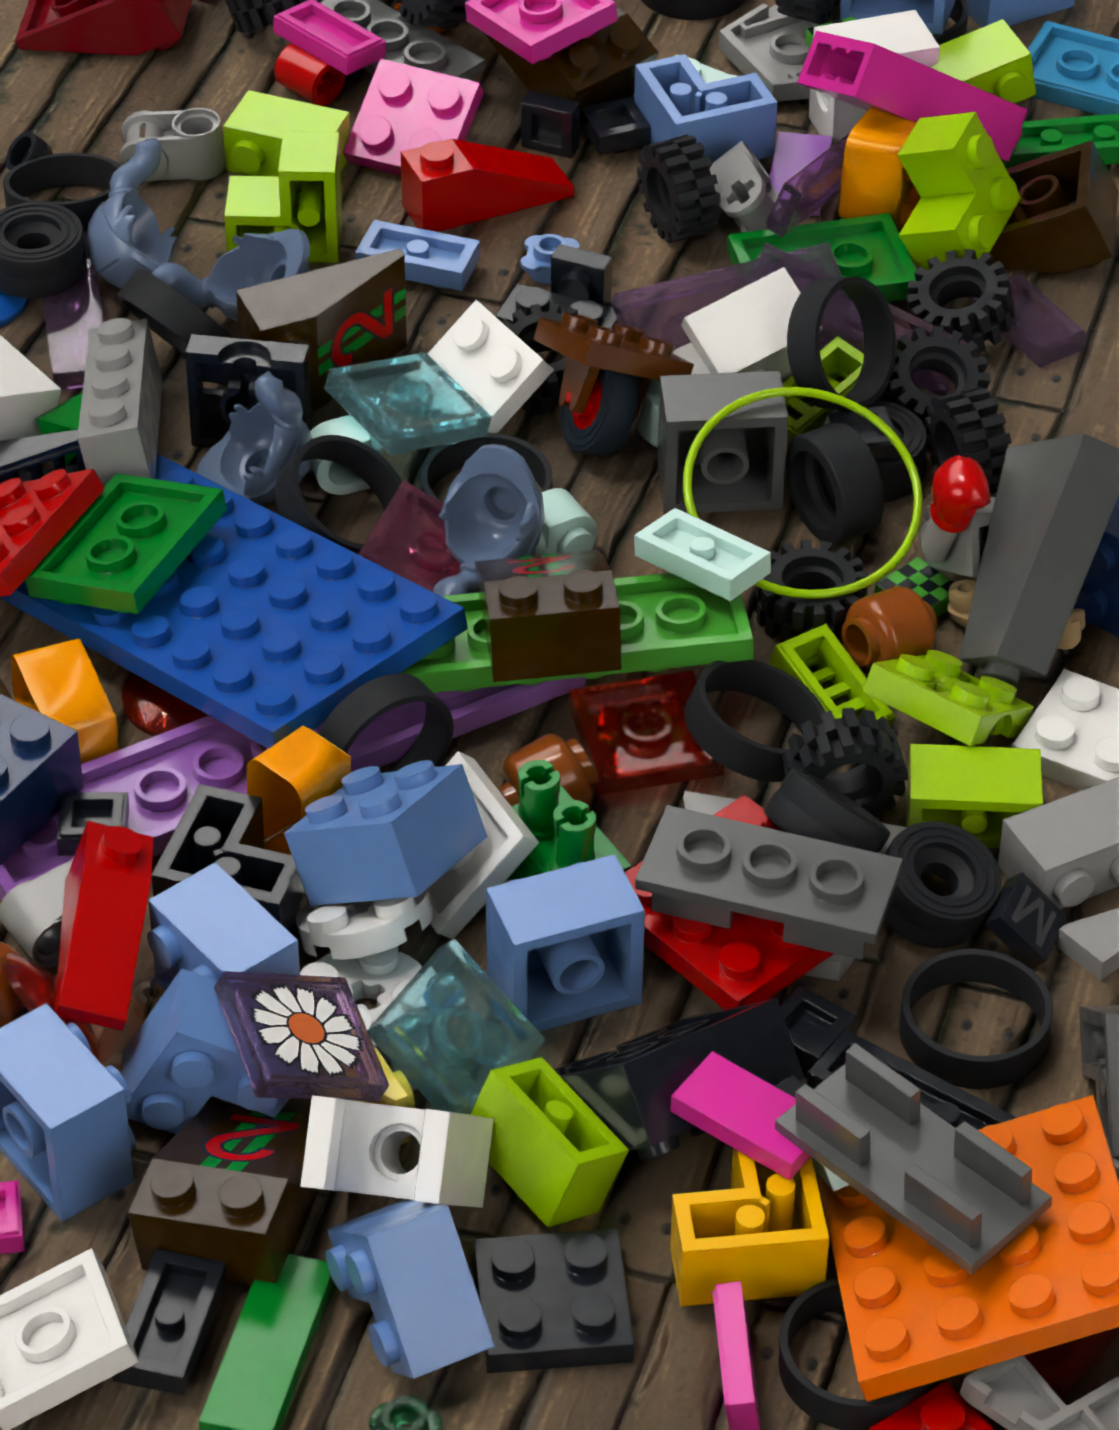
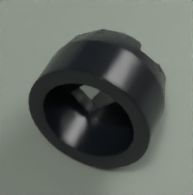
M26 131L17 136L10 145L6 155V167L11 170L28 160L54 153L44 139L30 131Z

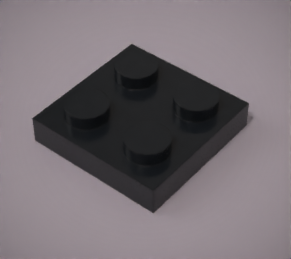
M618 1228L474 1239V1261L478 1297L495 1346L484 1351L487 1373L633 1362L634 1341Z

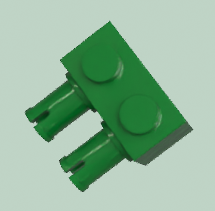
M533 760L521 766L518 771L519 803L511 807L539 841V844L506 881L522 879L614 854L624 872L632 868L631 864L596 826V814L594 811L590 812V806L582 801L574 800L560 785V773L558 770L554 771V765L545 760Z

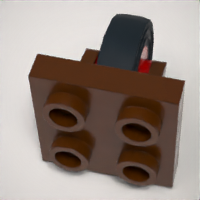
M569 312L563 313L561 321L539 317L533 340L566 356L559 397L561 428L565 442L572 450L578 453L609 456L617 451L627 438L632 424L637 418L651 379L660 381V376L691 375L694 364L673 354L675 344L650 337L648 332L643 329L621 323H614L613 329L598 326V321L592 318Z

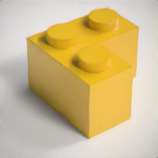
M733 1148L731 1189L672 1194L670 1251L680 1307L714 1304L712 1290H716V1284L741 1281L744 1300L747 1301L800 1296L814 1285L826 1281L829 1235L812 1157L808 1159L791 1180H788Z

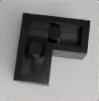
M199 784L151 875L153 897L216 862L295 936L298 930L296 916L305 906L304 887L292 855L265 849L262 798Z

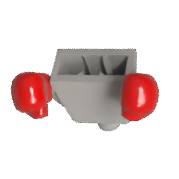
M956 455L945 461L934 472L932 484L933 500L930 505L926 506L924 511V523L919 530L918 541L929 567L967 577H978L996 497H990L988 481L978 461L970 457Z

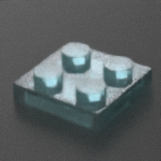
M426 352L329 369L325 390L390 455L404 454L413 450L444 444H455L459 441L487 436L492 418Z
M455 939L450 940L437 949L366 1031L369 1037L436 1110L468 1115L471 1114L491 1070L528 1061L545 1041L541 1033Z

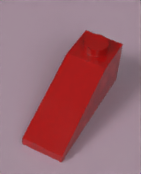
M456 139L433 141L421 147L401 151L402 206L417 228L440 232L574 196L575 187L552 157Z
M87 821L65 880L55 1013L58 1016L123 1031L128 1015L151 884L154 837L136 833L122 826H108Z

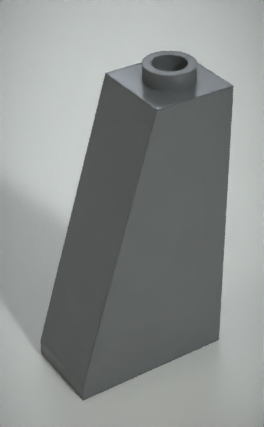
M1085 433L1007 447L959 660L981 668V677L989 676L1010 685H1017L1019 678L1047 675L1119 496V448Z

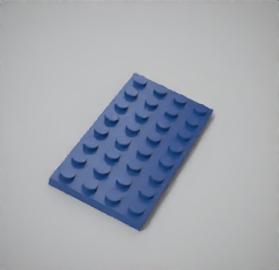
M157 454L155 479L223 489L227 510L139 614L120 613L110 609L79 604H63L55 600L30 597L25 580L12 595L0 597L2 600L68 637L81 639L84 646L266 748H270L301 726L314 730L326 721L331 712L345 697L360 686L385 675L401 673L468 629L464 607Z

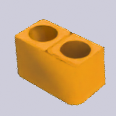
M871 107L853 127L844 149L838 210L839 217L848 219L890 213L900 234L921 198L897 155L916 122Z
M78 638L11 655L14 700L77 730L81 764L119 750L116 714L81 639Z
M301 726L250 760L247 764V794L262 798L264 839L286 828L266 841L265 849L288 855L292 854L284 833L295 825L296 821L298 822V820L300 821L306 816L305 808L309 804L334 794L343 786L342 778L351 773V756L305 726Z

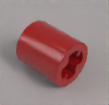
M292 43L282 50L274 68V76L279 84L315 105L327 106L339 96L345 83L344 73Z

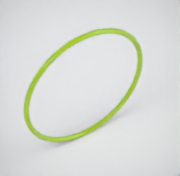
M780 387L754 392L731 402L715 413L696 435L686 457L683 471V494L688 514L698 519L699 516L696 512L692 493V473L702 443L711 430L729 414L743 406L767 398L781 396L812 397L839 404L856 412L875 425L895 446L905 463L912 483L914 508L908 533L895 555L876 572L854 583L829 589H797L781 586L763 579L754 584V586L775 594L794 598L825 599L857 592L874 584L890 573L902 561L918 533L923 510V494L919 474L909 451L897 434L882 419L860 404L843 396L804 387Z

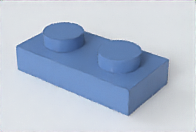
M373 220L355 251L356 260L400 248L405 255V280L429 284L441 289L449 288L463 291L480 259V240Z

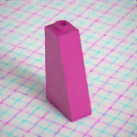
M816 31L797 81L798 84L868 111L871 107L916 123L919 118L976 112L987 134L993 140L1000 159L1009 162L1012 151L1021 138L1022 125L1028 111L1021 106L877 44Z

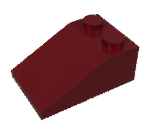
M29 0L15 38V43L20 50L132 56L152 49L163 51L176 44L182 37L192 0Z

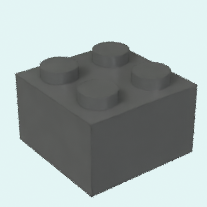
M780 371L660 376L657 471L663 514L668 513L674 508L687 513L683 494V471L690 446L705 423L723 407L743 396L766 389L783 387ZM784 396L759 400L739 408L721 420L705 438L698 451L692 473V493L697 513L783 509L788 414Z

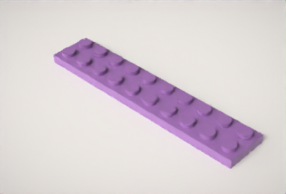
M586 678L543 681L536 685L514 684L485 687L470 692L447 691L434 694L450 710L454 723L453 738H456L586 686ZM411 702L397 706L372 721L358 735L347 752L351 756V772L369 766H378L380 768L400 760L412 747L422 729L426 715V702ZM206 716L81 764L84 788L80 792H128L130 808L128 828L136 833L154 837L153 858L163 854L199 784L247 794V764L268 748L215 718ZM323 724L315 728L313 731L318 734ZM60 810L0 865L1 900L20 883L33 880L70 861L74 857L58 855L57 832Z

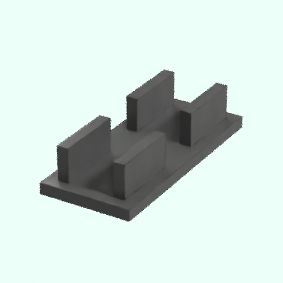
M323 0L320 2L385 40V60L471 80L472 76L486 69V60L426 26L407 23L405 21L406 17L401 16L397 10L379 0ZM379 61L362 69L374 75ZM358 70L349 75L345 74V76L352 79L358 76Z
M667 805L635 879V889L652 893L651 911L728 929L731 928L734 912L784 923L783 942L863 960L867 943H876L902 870L903 859Z
M855 1043L846 1050V1063L816 1088L812 1089L807 1084H804L795 1092V1105L775 1120V1130L973 1275L1048 1210L1052 1205V1196L1032 1183V1168L966 1121L957 1128L953 1127L920 1103L921 1089Z

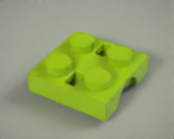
M928 650L926 654L918 656L901 654L899 659L873 663L862 690L863 693L968 746L984 744L989 734H1001L1007 738L1019 736L1029 721L1034 706L1015 697L1017 689L1012 685L989 676H982L978 679L961 670L963 666L962 661L937 650Z

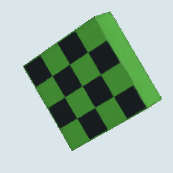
M917 557L875 583L874 593L894 586L910 588L933 608L936 618L948 612L947 608L950 603L949 588L954 581L935 568L929 567L924 560Z

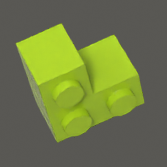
M976 112L919 118L897 154L921 197L902 228L899 237L917 269L922 267L929 271L927 260L937 256L940 262L947 261L946 252L953 250L956 251L957 258H964L965 249L975 250L977 260H979L984 252L990 253L1021 199L1017 186L1009 176L995 149L993 140L987 134Z
M283 131L278 177L230 176L224 214L226 252L239 246L233 241L234 235L243 237L245 233L269 234L282 232L286 229H299L305 232L310 243L308 262H339L343 223L339 132Z

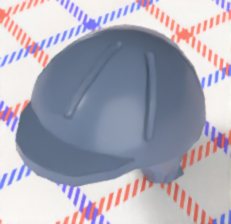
M156 138L137 142L135 155L112 174L109 182L111 191L109 192L108 199L97 207L88 224L86 245L91 264L102 278L121 289L137 268L152 274L160 264L171 262L174 246L177 241L175 236L171 237L175 231L174 227L166 229L163 234L160 233L156 215L139 197V191L137 190L159 167L161 144Z
M286 229L282 232L269 234L245 233L243 237L234 235L233 241L239 246L221 255L212 268L209 277H205L203 280L197 278L183 265L175 262L160 264L153 271L152 275L175 289L198 308L209 306L213 309L217 307L225 316L238 323L236 290L309 272L310 243L305 232L299 229Z
M269 371L262 374L254 384L255 394L259 403L250 410H247L240 404L234 405L233 409L237 410V412L229 413V418L231 419L229 431L222 440L211 447L198 463L196 470L197 474L259 505L276 500L275 487L280 471L297 451L312 439L307 424L302 420L303 408L300 399L296 393L284 388L282 380L275 378ZM311 460L300 463L298 471L299 484L302 482V478L306 476Z
M497 444L481 446L465 461L461 472L449 486L439 517L444 520L446 546L459 562L460 572L457 575L441 579L433 587V592L440 596L477 593L479 591L475 561L530 556L538 545L545 519L543 495L535 483L534 476L525 459L515 450Z

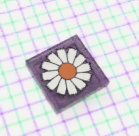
M224 971L214 989L255 1097L312 1099V1095L354 1101H379L389 1087V1083L345 977Z

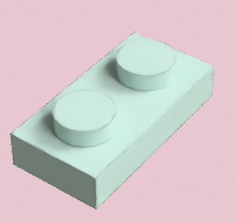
M677 508L672 509L634 535L635 556L729 601H732L771 573V552Z

